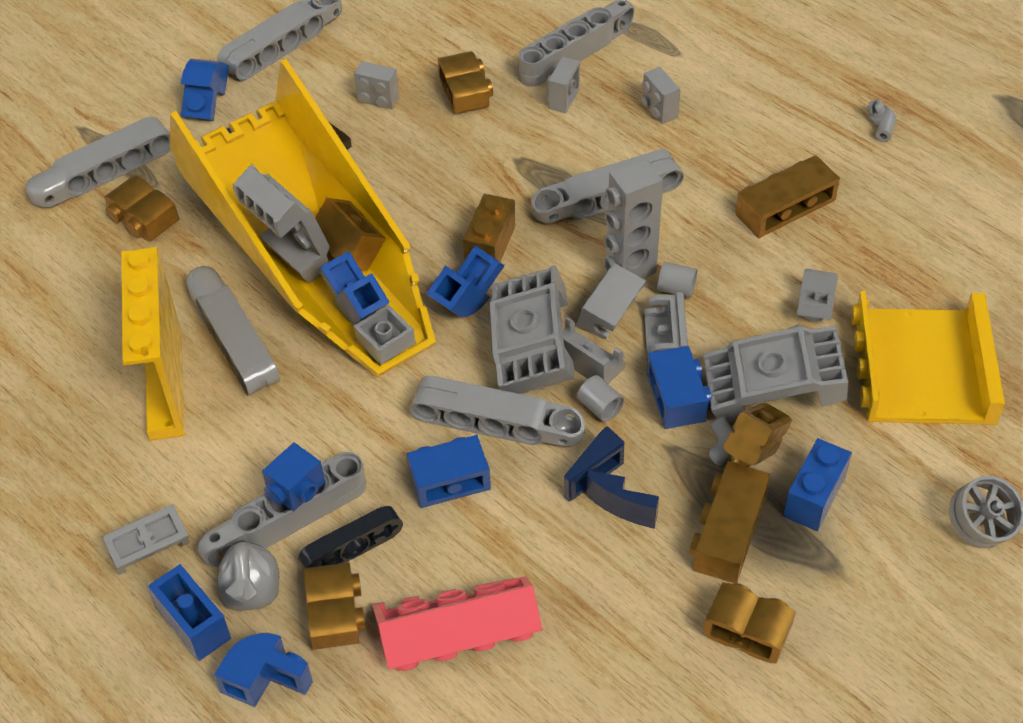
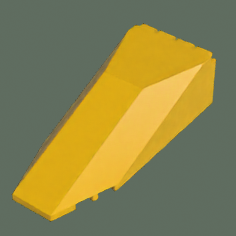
M287 59L280 62L275 97L277 101H273L256 110L259 120L255 118L253 113H248L228 123L232 133H229L226 127L222 126L201 136L203 147L194 139L177 111L170 113V151L176 159V166L187 183L297 313L376 377L383 375L435 345L436 340L427 307L423 305L418 287V273L414 272L411 261L409 242ZM251 164L261 174H269L305 205L315 218L326 197L351 201L386 238L368 271H361L365 277L371 273L374 275L390 302L388 305L414 329L416 342L414 345L380 365L356 340L353 327L356 324L349 322L334 304L336 298L323 277L320 275L311 283L307 282L260 239L259 236L268 227L237 200L233 189V184ZM328 251V252H327V258H328V261L330 262L331 260H333V259H335V258H334V257L330 254V252Z

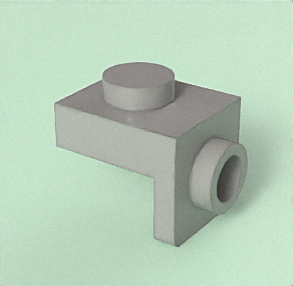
M813 269L804 270L797 315H803L806 319L812 321L831 320L838 280L837 273Z

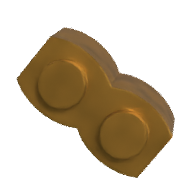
M473 51L438 58L439 79L454 114L489 107V97L493 96V86L489 78L485 79V70L481 58L477 59Z
M133 175L104 196L108 205L106 211L110 218L116 223L121 221L136 238L142 237L147 241H152L180 220L174 202L164 193L153 189L149 183L137 175Z
M350 562L304 568L312 649L359 644L358 631L366 630L363 607L355 608L354 597L362 596L359 573H351Z
M722 582L705 619L703 634L720 644L739 648L754 658L776 664L791 630L796 612L780 599L758 597L743 584Z

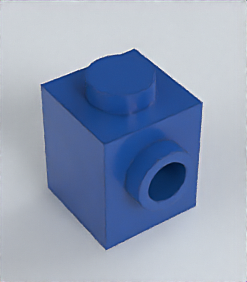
M295 442L262 470L266 485L264 490L267 496L277 505L283 503L293 512L301 504L309 502L315 496L317 490L325 483L321 461Z

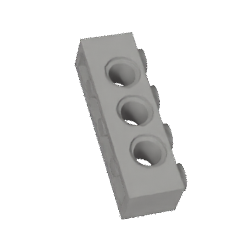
M646 158L609 172V188L606 189L608 212L605 213L607 235L604 237L607 247L606 258H604L606 271L608 272L613 263H616L642 279L657 272L663 179Z

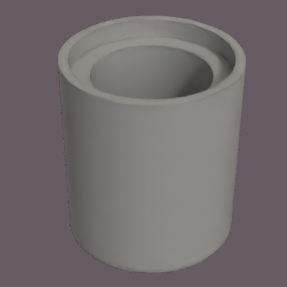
M664 262L659 274L657 291L676 295V292H683L684 297L691 298L697 279V269Z
M598 375L587 379L577 393V399L603 422L614 418L624 404V397Z

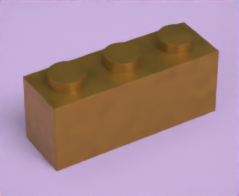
M814 155L738 192L736 216L758 238H761L835 201L840 177L817 155Z
M727 461L723 475L716 473L710 493L715 498L712 504L705 503L700 519V524L705 526L702 534L695 532L689 550V555L695 556L693 571L727 582L738 583L767 496L771 473L740 466Z

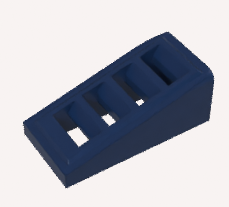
M608 426L597 435L565 474L564 498L568 502L574 500L587 490L589 470L610 474L624 464L625 442Z

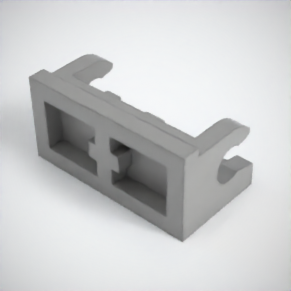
M613 263L582 307L576 327L581 330L583 328L602 339H607L610 334L607 330L614 331L618 322L644 287L646 280Z
M676 292V295H654L649 297L650 305L660 304L664 306L661 308L652 307L644 309L647 360L648 353L688 346L683 292Z
M566 317L563 341L565 349L574 362V370L587 379L598 375L609 384L625 368L623 352L615 348L612 355L576 332L575 322Z
M173 504L102 536L119 575L126 572V567L173 545L181 543L184 546L189 543V536Z

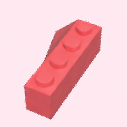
M526 576L476 585L472 594H467L465 590L456 589L442 591L436 597V600L433 601L419 599V596L403 598V604L386 609L385 602L371 604L388 670L396 668L397 671L410 670L417 667L419 662L432 658L435 661H446L456 657L457 652L468 649L485 651L493 648L495 642L507 639L513 642L524 641L533 637L534 632L542 631L534 587Z

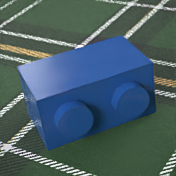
M689 346L648 353L647 377L664 429L706 422L707 407H711V392L709 387L703 386L701 382V364L698 358L693 359Z
M478 435L466 438L459 437L451 442L432 447L425 446L407 453L409 474L420 508L491 490L490 469Z
M817 438L788 492L783 517L818 532L846 478L852 452Z
M181 564L147 586L158 612L198 661H201L231 639L224 615Z

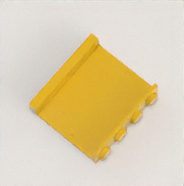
M151 247L121 251L123 365L145 363L146 419L149 440L185 436L181 327L158 248Z
M860 291L857 305H852L851 324L857 325V331L854 334V351L860 352L861 357L857 361V378L863 379L864 384L860 390L861 408H866L868 422L998 424L1005 400L985 293H971L966 310L871 309L869 308V300L866 299V291Z

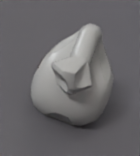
M239 542L228 549L220 563L217 577L219 597L228 609L240 612L262 609L271 605L279 592L280 576L275 557L264 547L250 542Z

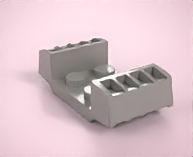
M251 164L233 184L237 200L268 227L259 236L260 239L299 273L302 278L311 283L321 275L318 269L329 262L327 252L330 246L313 213L269 174H261Z
M556 265L528 275L524 274L515 279H508L505 282L492 284V300L490 301L492 350L496 364L498 387L503 391L518 394L526 393L574 379V362L564 347L560 309L561 307L568 306L565 284Z
M804 326L732 341L725 348L703 354L708 387L712 397L710 399L711 410L717 419L726 417L730 425L735 424L739 414L745 411L746 405L818 391L822 407L847 400L848 379L836 326L814 329Z

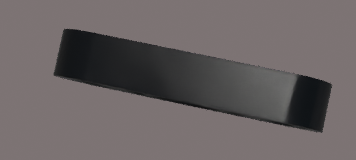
M380 507L308 544L300 551L298 561L303 570L304 568L346 563L395 537L401 531L403 522L393 507Z

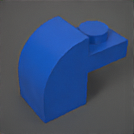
M190 59L187 62L181 78V84L185 86L181 111L182 117L214 121L217 94L225 95L229 65L220 61Z
M475 245L459 270L454 272L445 266L426 294L460 317L471 316L490 299L486 292L505 265Z
M349 251L318 269L336 298L334 304L352 324L359 323L390 303L374 275L371 273L365 277Z
M270 633L255 634L240 640L228 651L214 674L220 693L252 707H256L270 681L303 695H306L313 683L306 660L295 653H285L281 636Z

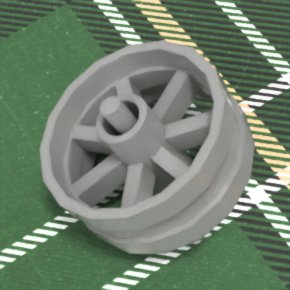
M980 476L959 488L952 496L949 507L951 524L957 534L968 544L979 548H993L1016 536L1023 527V500L1017 490L1006 480L996 476ZM978 487L988 490L986 500ZM968 492L976 505L966 503ZM1004 511H1006L1007 520L1001 517ZM994 523L1005 531L1002 537H996ZM984 525L985 534H983L977 527Z

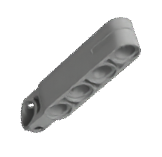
M317 0L297 1L226 44L219 52L218 61L229 65L228 71L238 79L247 80L316 37L322 31L324 25L340 15L342 10L341 0H321L319 3H317Z
M616 0L604 8L596 7L590 9L524 47L519 52V79L521 83L531 87L541 85L547 81L549 75L552 76L556 63H559L562 56L582 61L610 44L613 39L630 28L635 13L634 5L627 0Z
M150 116L59 158L55 161L52 168L30 178L25 189L28 198L33 204L38 206L53 207L67 199L78 197L169 153L170 132L156 117ZM52 195L51 200L45 201L47 196Z
M656 150L575 175L563 182L541 188L532 199V214L539 222L547 224L570 217L582 219L608 211L606 189L609 188V172L645 158L663 179L662 193L677 188L682 183L684 174L668 150ZM542 195H546L545 198L539 200Z
M207 266L196 267L190 271L186 280L190 297L245 393L250 395L265 386L268 387L279 382L280 376L274 361L230 288L224 284L219 274L212 267Z
M425 376L420 380L416 395L410 406V413L416 419L425 423L529 445H536L542 442L561 447H572L582 440L585 433L584 419L573 407L546 402L537 397L436 376ZM567 414H572L575 418L569 417Z
M343 452L321 463L325 483L317 490L320 493L315 494L309 502L301 504L294 512L283 503L280 505L274 503L266 493L241 506L234 512L231 519L209 530L202 536L198 542V553L206 564L219 567L222 559H216V554L220 552L226 553L231 546L239 542L255 543L266 549L358 498L366 489V479L361 458L355 453Z

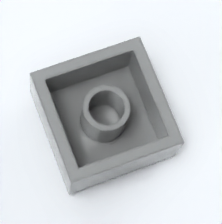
M562 56L559 63L555 64L552 76L549 75L547 79L549 109L563 113L568 112L580 90L579 60Z
M361 61L354 72L358 102L393 109L399 99L397 70Z
M661 67L645 72L642 82L643 96L641 97L643 105L652 112L653 117L657 118L661 124L678 118L680 88Z
M389 305L353 326L356 340L380 365L416 343L414 329Z

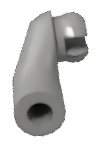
M875 99L867 106L869 117L878 126L875 135L877 140L888 142L895 127L896 115L881 100Z
M720 417L711 424V428L719 440L716 443L717 446L709 451V456L718 466L724 465L726 461H732L730 459L731 454L725 452L723 448L730 432L734 431L726 417Z

